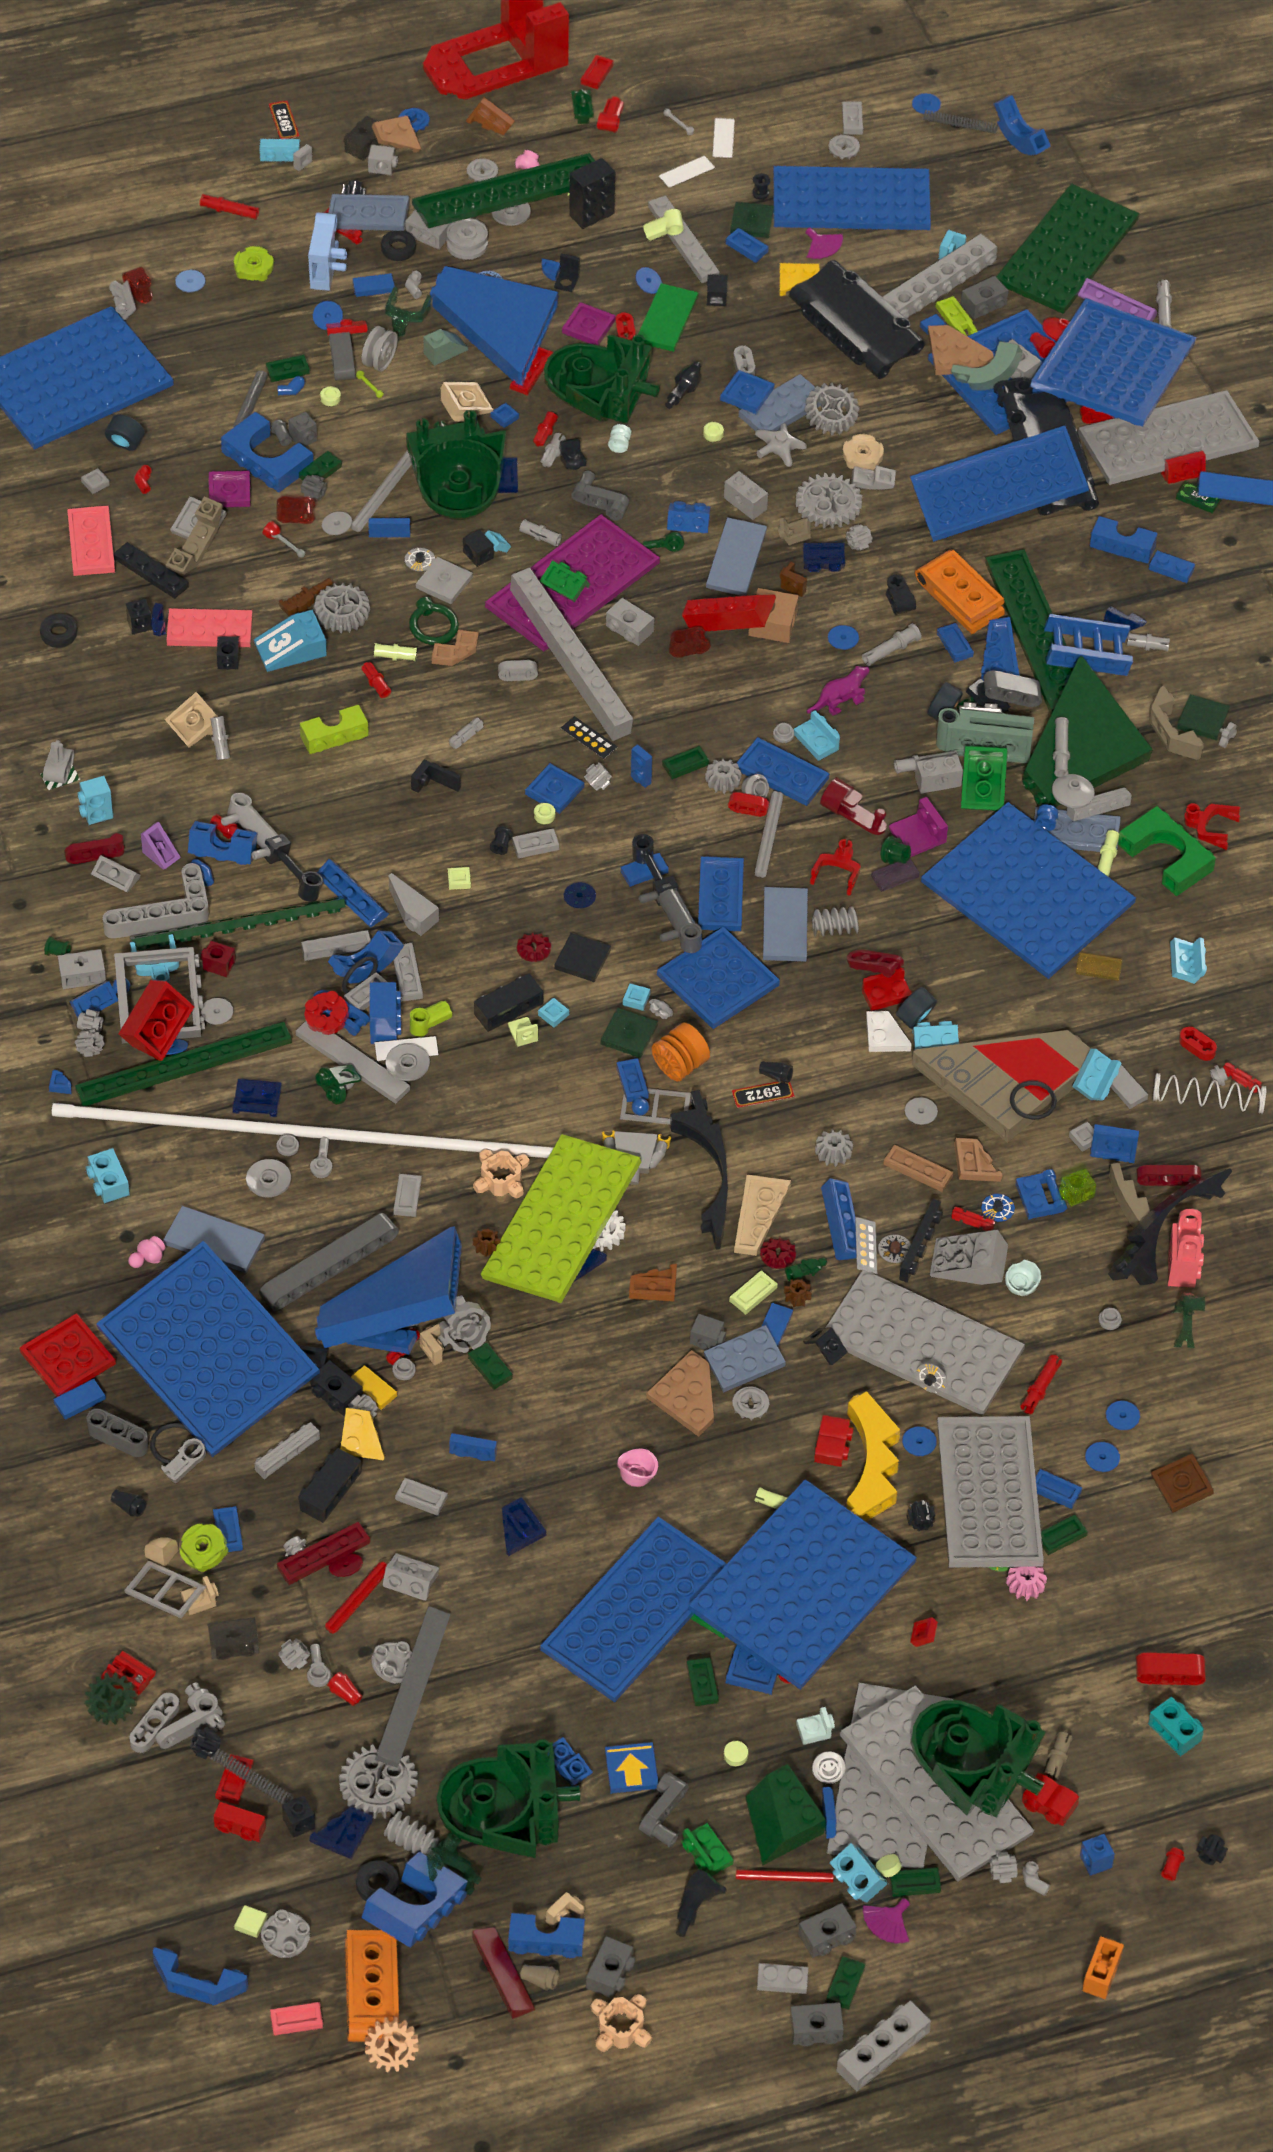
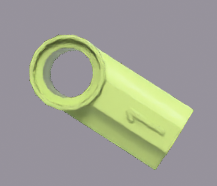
M678 209L667 210L664 213V217L646 223L643 227L647 238L651 241L666 234L678 235L682 233L684 228L681 211Z

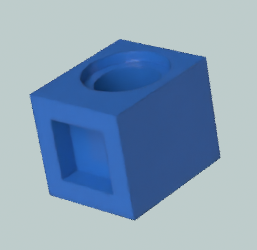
M1105 1834L1082 1842L1080 1857L1090 1876L1112 1868L1115 1854Z

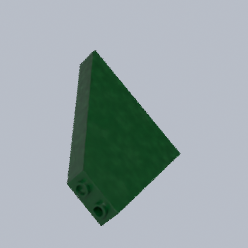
M1083 656L1079 657L1025 769L1022 782L1025 789L1034 796L1038 806L1051 805L1057 807L1061 805L1052 794L1053 783L1058 778L1054 774L1055 760L1053 759V753L1055 752V720L1060 717L1067 718L1069 721L1068 752L1070 753V759L1068 760V774H1075L1086 778L1093 788L1150 760L1153 749Z

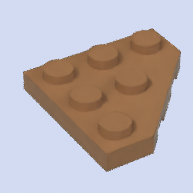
M928 326L935 375L952 374L953 364L980 368L993 360L994 356L991 350L951 326Z
M691 1350L647 1392L646 1398L698 1437L714 1422L709 1362Z

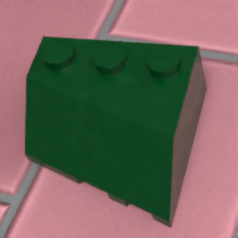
M788 1764L767 1774L745 1798L762 1866L823 1835L825 1832L826 1819Z

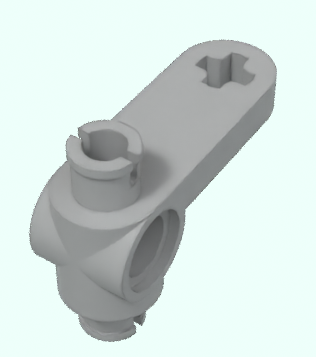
M198 1683L192 1684L194 1689L189 1685L185 1690V1693L189 1696L187 1703L193 1713L163 1728L156 1735L155 1740L162 1749L169 1748L190 1737L198 1729L203 1730L209 1726L210 1729L217 1732L216 1726L219 1730L224 1727L225 1722L221 1719L223 1712L218 1706L217 1698L209 1693L207 1689H201ZM203 1708H210V1710H207V1711H204V1710H202V1709H203Z

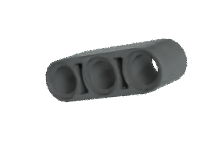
M350 333L329 334L335 381L355 379Z
M989 671L984 674L985 695L988 698L1027 707H1036L1042 703L1041 686L1038 680L1000 671Z
M93 1409L87 1414L88 1433L91 1437L134 1457H142L148 1452L147 1433L143 1428L102 1409Z

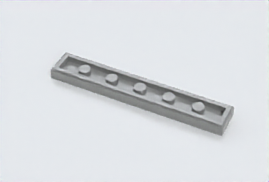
M306 1021L296 1030V1036L340 1066L351 1064L363 1082L395 1104L410 1091L409 1084L393 1077L387 1069L337 1035H323L322 1032H314L308 1027Z

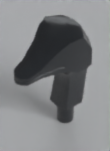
M693 362L691 365L683 367L675 376V387L667 396L668 401L665 403L668 409L678 405L687 393L694 392L698 387L702 377L700 373L701 364L699 362Z
M697 1870L690 1877L685 1887L677 1915L680 1924L676 1934L680 1937H685L689 1926L694 1925L697 1910L703 1901H708L719 1894H725L727 1888L719 1884L709 1873Z

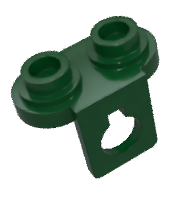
M349 1064L333 1068L323 1067L315 1075V1081L326 1092L327 1099L338 1105L343 1104L346 1100V1091L343 1085L360 1082L361 1077L355 1068ZM347 1071L350 1072L353 1075V1077L347 1078L345 1076L340 1075L341 1072Z

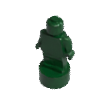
M824 1257L818 1260L813 1258L803 1259L801 1264H793L785 1268L786 1277L790 1282V1280H800L803 1276L809 1274L815 1276V1273L827 1265V1260Z

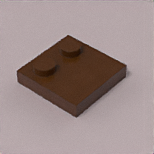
M1193 1453L1151 1472L1155 1484L1172 1513L1214 1494L1211 1484Z

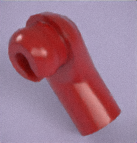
M143 465L134 477V481L142 494H147L151 490L147 481L150 478L152 469L148 465Z

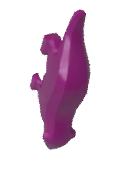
M856 666L846 677L828 682L824 686L818 702L807 709V713L811 714L813 711L817 712L824 706H828L829 713L834 716L841 712V709L836 707L842 702L851 698L856 705L864 702L863 695L865 690L860 688V686L869 674V667Z

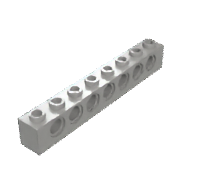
M980 234L882 298L907 319L915 312L922 310L924 306L936 301L938 297L950 292L952 288L964 283L969 277L978 274L983 268L992 265L996 261L997 246Z

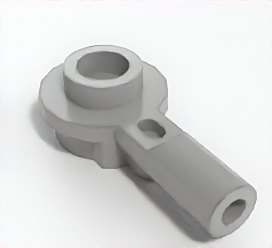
M326 1137L320 1139L318 1157L313 1159L310 1164V1170L317 1178H325L332 1171V1162L327 1158L329 1139Z
M312 1644L310 1646L312 1664L307 1673V1679L312 1686L322 1687L330 1681L331 1673L321 1660L320 1646Z

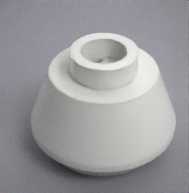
M835 1752L821 1753L813 1762V1773L823 1783H835L845 1773V1762Z

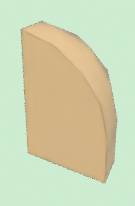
M157 1538L145 1546V1557L162 1567H166L178 1552V1544L176 1540L171 1538Z

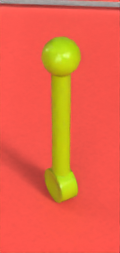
M363 371L356 373L357 378L362 379L376 393L377 398L383 397V392L378 390L364 376Z

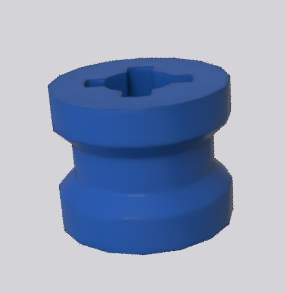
M1051 805L1040 806L1037 811L1038 816L1036 817L1035 825L1038 824L1046 831L1054 830L1056 828L1058 810Z

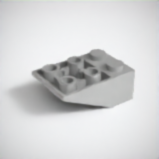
M998 1230L936 1238L930 1276L980 1285L1002 1282L1008 1244Z

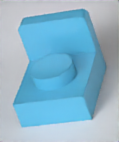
M948 230L940 245L939 260L966 244V235Z

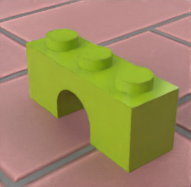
M355 705L339 710L340 723L336 726L323 724L320 717L301 722L300 737L309 755L367 737L368 721L360 706Z

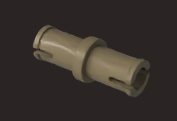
M1059 1732L1057 1734L1054 1747L1048 1754L1049 1761L1043 1775L1048 1777L1049 1774V1778L1054 1781L1058 1780L1062 1765L1066 1763L1068 1758L1066 1754L1073 1739L1068 1733Z

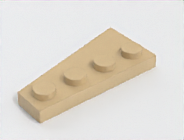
M753 1175L746 1176L734 1253L757 1256L791 1186V1180Z

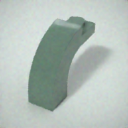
M999 341L995 357L989 364L980 368L953 364L951 373L958 382H968L972 390L992 389L997 382L1007 381L1013 375L1020 363L1023 351L1017 344Z

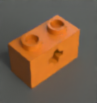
M1100 1937L1084 1979L1083 1992L1106 1999L1122 1958L1124 1944Z

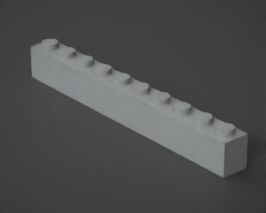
M527 568L512 574L510 591L609 737L614 741L631 734L632 716L533 571Z

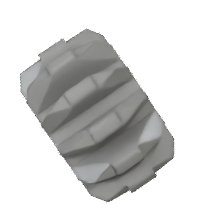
M722 758L720 762L714 760L712 764H708L705 779L708 782L709 788H714L715 793L720 790L725 794L727 790L733 792L734 788L739 787L741 770H739L738 764H733L731 759L724 761Z
M831 1129L830 1133L823 1131L822 1136L816 1140V1155H818L819 1161H825L826 1166L830 1163H833L835 1167L838 1163L844 1165L846 1159H850L852 1156L853 1143L850 1141L849 1134L843 1135L842 1130L838 1133L834 1132L833 1129Z

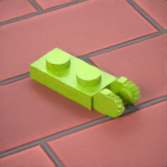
M954 296L936 302V309L949 326L966 336L965 329H967L969 335L978 332L973 325V321Z

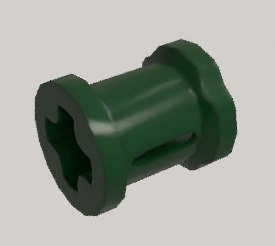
M50 936L46 941L44 954L47 956L50 954L59 956L71 953L72 943L70 941H57L54 937Z

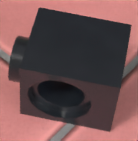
M708 275L707 306H726L727 275Z
M479 529L463 538V552L478 567L494 558V544Z
M146 599L126 603L127 621L132 635L151 631V612Z
M217 637V669H238L239 637Z
M305 1796L282 1805L283 1820L293 1838L315 1829L314 1813Z

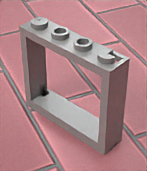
M193 947L114 954L121 1028L129 1017L124 966L188 961L191 1003L194 1006L192 1010L194 1026L182 1027L176 1039L201 1037V1030L205 1029L204 1016H199V1009L203 1008L202 995L198 996L197 988H201V978L195 972V967H199L198 954L194 955ZM122 1038V1044L128 1043Z

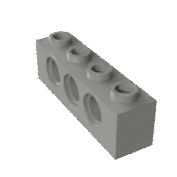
M911 2001L905 2006H898L889 2019L886 2021L884 2019L875 2026L872 2033L868 2036L866 2034L863 2035L856 2042V2046L850 2051L846 2049L839 2055L837 2059V2072L856 2091H859L930 2032L931 2021ZM901 2027L904 2028L905 2031L899 2032L895 2030V2028ZM884 2042L887 2046L881 2047L877 2043ZM866 2057L869 2059V2061L863 2062L860 2061L858 2058Z

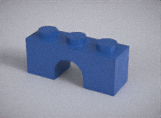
M1101 516L1098 517L1091 533L1090 547L1149 563L1156 547L1158 533L1138 527L1134 535L1122 536L1117 532L1118 521Z
M195 821L190 828L188 853L194 854L197 857H212L219 861H234L240 865L251 864L253 861L252 852L256 851L257 832L236 829L231 837V842H223L216 836V825Z
M511 1913L508 1951H514L517 1954L538 1953L542 1956L563 1955L566 1958L582 1957L585 1919L560 1917L558 1929L553 1933L545 1934L536 1928V1915Z

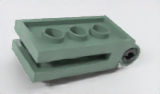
M945 708L939 712L936 745L945 752L956 750L958 756L963 757L965 755V746L1008 748L1007 761L1028 764L1034 717L963 709L960 710L959 716L955 709Z

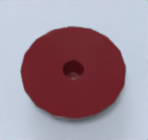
M349 1554L330 1564L329 1572L337 1577L350 1576L361 1569L363 1559L357 1554Z

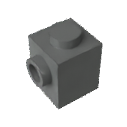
M307 412L289 419V435L295 444L299 442L305 447L317 441L316 423Z
M698 1314L690 1332V1344L698 1346L702 1350H708L724 1343L727 1332H724V1322Z

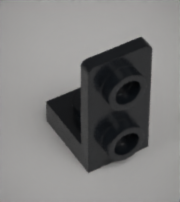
M425 759L411 775V790L418 793L423 786L426 787L430 779L457 792L461 789V777L457 773L444 769L438 764L431 763Z

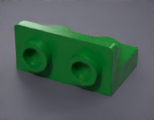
M552 561L539 581L542 585L573 602L577 600L584 587H590L589 582L586 580V575L579 571L576 573L570 571L571 568L563 562L558 564Z
M708 1823L692 1832L688 1828L683 1830L682 1846L687 1853L691 1852L699 1870L713 1876L733 1865V1858Z

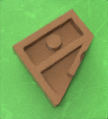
M408 116L374 122L372 125L379 144L392 145L399 149L406 147L413 149L415 153L421 150Z
M955 1139L954 1147L959 1180L1001 1181L1003 1177L1001 1171L997 1172L991 1164L993 1160L983 1150V1146L978 1139Z

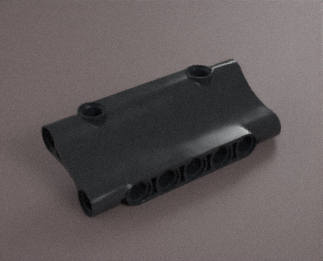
M836 260L829 261L818 273L808 280L795 285L789 292V297L801 307L803 316L856 365L866 364V368L878 379L886 377L896 362L918 354L925 346V341L910 328L909 320L895 310L862 280L857 273L847 271Z
M1047 392L1036 394L1010 393L1005 395L1002 403L1014 442L1066 426L1088 484L1089 491L1038 507V513L1040 515H1050L1073 506H1080L1085 511L1097 508L1099 500L1094 488L1095 483L1072 414L1065 399L1058 398Z

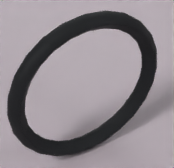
M374 957L362 958L349 969L342 982V990L345 994L351 991L346 988L348 979L360 965L367 961H372L373 968L367 978L376 973L378 964Z
M1026 1081L1013 1089L1010 1095V1104L1012 1109L1021 1117L1039 1120L1049 1116L1054 1111L1057 1099L1054 1091L1048 1085L1038 1081ZM1028 1085L1040 1086L1050 1093L1052 1105L1043 1114H1025L1015 1104L1014 1098L1017 1091Z
M181 1423L166 1424L157 1429L152 1435L150 1449L158 1461L169 1464L172 1460L162 1458L155 1449L157 1436L169 1428H182L188 1431ZM194 1444L191 1453H193L196 1450V1448L199 1446L198 1444Z

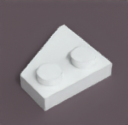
M889 1011L866 1012L869 1052L911 1051V1042Z

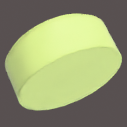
M326 387L321 391L320 398L324 405L335 406L340 402L341 395L337 388Z
M710 422L704 426L703 435L708 441L716 442L723 438L724 428L720 423Z
M548 803L538 804L534 809L535 820L540 824L553 822L555 819V808Z
M732 1741L725 1746L724 1759L729 1765L740 1766L747 1761L748 1749L744 1743Z
M894 1854L886 1855L876 1863V1868L883 1877H891L897 1874L902 1867L898 1856Z

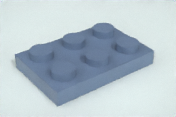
M766 1325L704 1351V1356L707 1362H709V1366L723 1392L786 1366V1362Z

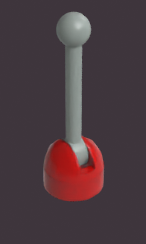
M271 521L264 527L262 532L264 536L269 539L278 538L297 552L298 557L302 558L305 556L304 550H299L280 535V527L276 523Z

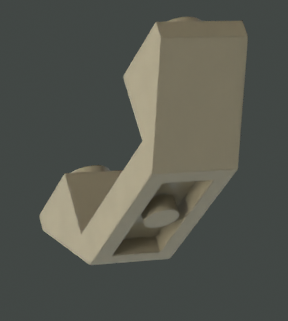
M203 497L194 513L198 520L183 548L181 550L174 549L165 565L167 568L181 574H186L199 565L217 533L223 507L221 503Z
M1165 686L1160 687L1151 707L1150 724L1169 752L1195 760L1201 759L1203 749L1201 738L1197 737L1193 730L1178 735L1177 729L1172 727L1167 716L1172 714L1174 697L1171 693H1168Z

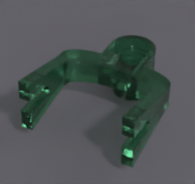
M393 287L385 305V314L392 317L391 325L393 332L397 334L398 331L399 337L404 336L406 333L405 328L409 322H422L431 311V295H427L420 311H405L394 307L397 303L396 294L398 287Z
M1182 1292L1173 1309V1313H1181L1182 1311V1329L1174 1342V1347H1182L1183 1341H1187V1348H1195L1192 1333V1315L1194 1310L1205 1311V1297H1194L1192 1293Z
M450 1832L447 1834L446 1839L439 1843L437 1848H431L427 1854L429 1880L434 1882L438 1876L436 1868L441 1871L445 1864L450 1865L464 1874V1878L467 1880L466 1892L471 1896L475 1890L473 1882L478 1885L482 1878L470 1861L458 1855L456 1848L461 1844L462 1840Z

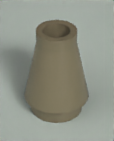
M524 1965L520 1977L546 1991L549 1989L554 1990L558 1983L559 1971L555 1970L553 1966Z

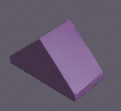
M156 822L141 833L142 853L163 870L181 858L159 822Z

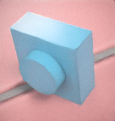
M489 530L485 533V536L494 544L495 552L499 550L507 553L511 548V545L499 533Z
M629 984L623 998V1005L644 1011L650 996V989Z
M553 998L538 1010V1016L552 1027H555L569 1016V1009Z

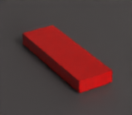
M538 347V352L532 361V366L526 375L523 386L516 384L513 380L510 384V389L528 395L543 373L546 361L553 354V351Z

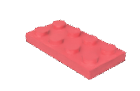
M98 506L67 509L74 576L114 573L109 507Z
M169 609L167 646L217 647V637H239V647H250L252 610Z

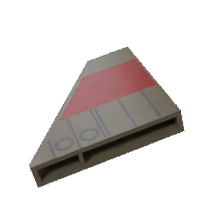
M1064 1030L916 1049L913 1051L912 1065L1008 1143L1035 1121L1021 1117L1012 1109L1010 1095L1013 1089L1026 1081L1042 1082L1054 1091L1058 1102L1074 1089L1072 1086L1090 1049L1093 1048L1083 1043L1077 1035ZM1028 1085L1019 1089L1014 1098L1017 1108L1028 1115L1043 1114L1052 1105L1050 1093L1044 1088L1035 1085Z

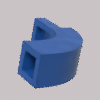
M1008 95L994 103L1000 118L997 122L1006 139L1017 150L1026 155H1037L1051 147L1044 129H1033L1023 120L1013 95Z
M378 930L370 943L360 952L351 956L332 955L328 962L337 975L345 977L346 973L356 962L371 956L377 960L378 967L376 972L379 973L397 957L404 945L393 932ZM367 961L360 965L352 973L348 982L359 983L365 981L373 968V962Z

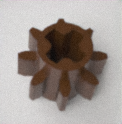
M489 1228L481 1231L478 1230L477 1237L473 1238V1246H476V1253L480 1252L485 1257L496 1251L497 1245L501 1243V1239H498V1232H493Z
M803 1279L790 1280V1286L784 1287V1294H786L785 1302H790L793 1307H805L806 1300H811L812 1293L810 1292L811 1285H806Z

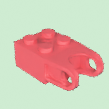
M1182 1210L1179 1214L1178 1223L1172 1224L1168 1247V1286L1195 1288L1196 1279L1201 1278V1266H1203L1204 1253H1201V1248H1203L1204 1234H1201L1202 1213L1198 1210ZM1190 1215H1191V1216H1195L1196 1218L1189 1219V1218H1186V1216H1190Z

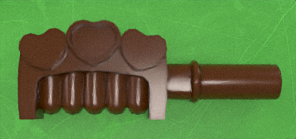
M327 578L321 583L312 586L309 590L306 587H302V591L299 594L297 593L285 601L279 600V606L289 617L308 610V607L315 603L314 595H318L320 590H325L327 586L330 587L333 583L330 578Z

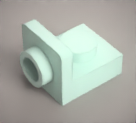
M825 1707L820 1708L819 1715L797 1720L796 1725L803 1745L831 1738L834 1720L831 1714H827Z

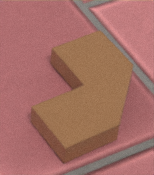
M458 630L455 645L435 643L432 664L453 666L476 653L479 632Z

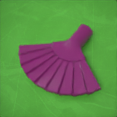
M811 227L808 228L805 233L812 239L807 258L822 259L832 256L840 249L843 242V234L819 235Z
M902 1898L893 1908L863 1905L864 1920L868 1928L879 1939L894 1944L910 1942L902 1919V1913L910 1905L905 1898Z

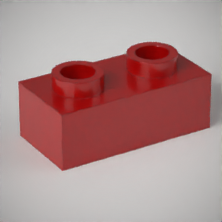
M223 1802L219 1803L214 1813L215 1828L223 1833L239 1835L247 1841L254 1840L260 1842L266 1829L265 1816Z

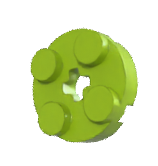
M262 247L245 248L246 251L242 253L239 251L235 255L234 269L237 277L240 279L265 281L273 271V256H270L268 251Z
M196 1524L190 1527L182 1536L180 1555L188 1566L200 1572H205L218 1565L228 1553L226 1538L215 1525ZM202 1542L204 1544L209 1543L205 1551H198L201 1548L199 1545Z

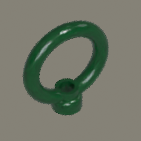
M423 597L416 602L417 609L410 617L409 627L417 640L428 645H434L435 643L445 644L455 637L458 632L459 623L452 610L440 604H433L430 597ZM433 612L441 613L449 619L450 629L443 636H427L417 626L420 616H429Z

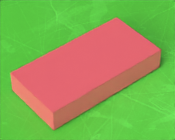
M319 2002L270 2009L274 2035L323 2028Z

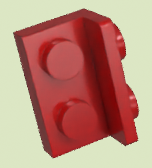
M1203 451L1167 459L1165 460V471H1162L1161 475L1168 484L1197 478L1200 472H1206V454Z
M903 968L896 969L895 973L889 978L881 973L870 975L863 979L862 993L871 1011L903 1003L912 994L904 979L905 971Z

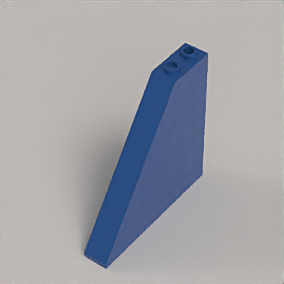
M444 266L442 273H438L436 286H432L430 291L432 307L512 381L514 380L516 384L523 386L526 375L532 366V361L538 352V347H540L558 307V292Z
M455 1226L448 1228L321 1305L319 1316H317L318 1327L315 1328V1333L318 1341L322 1340L324 1348L455 1314L462 1248Z

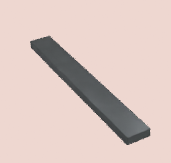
M428 1606L375 1760L398 1768L451 1614Z

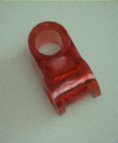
M141 266L122 273L123 282L128 281L131 293L138 302L147 303L153 299V293L150 290L151 279Z
M279 497L276 502V518L281 523L310 524L315 519L313 513L316 505L315 500L310 497Z
M695 626L673 631L670 635L669 653L674 657L680 658L708 651L711 644L705 637L704 628L702 626Z

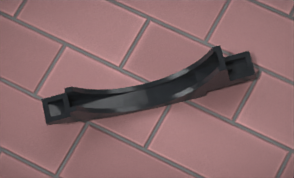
M700 1090L691 1091L690 1105L692 1110L670 1114L671 1132L683 1135L702 1146L718 1166L722 1186L714 1203L701 1215L703 1224L700 1226L702 1234L711 1232L715 1248L719 1250L721 1249L724 1235L728 1195L726 1153L719 1123L713 1124L711 1115L707 1116L708 1106L706 1098H702Z
M1230 1168L1216 1170L1201 1176L1172 1193L1151 1210L1127 1236L1131 1244L1125 1248V1253L1121 1258L1113 1263V1268L1108 1273L1113 1281L1127 1279L1132 1274L1140 1285L1154 1284L1158 1280L1156 1270L1157 1239L1166 1216L1175 1205L1190 1196L1201 1197L1207 1200L1213 1196L1222 1198L1225 1195V1191L1221 1185L1232 1173V1170Z

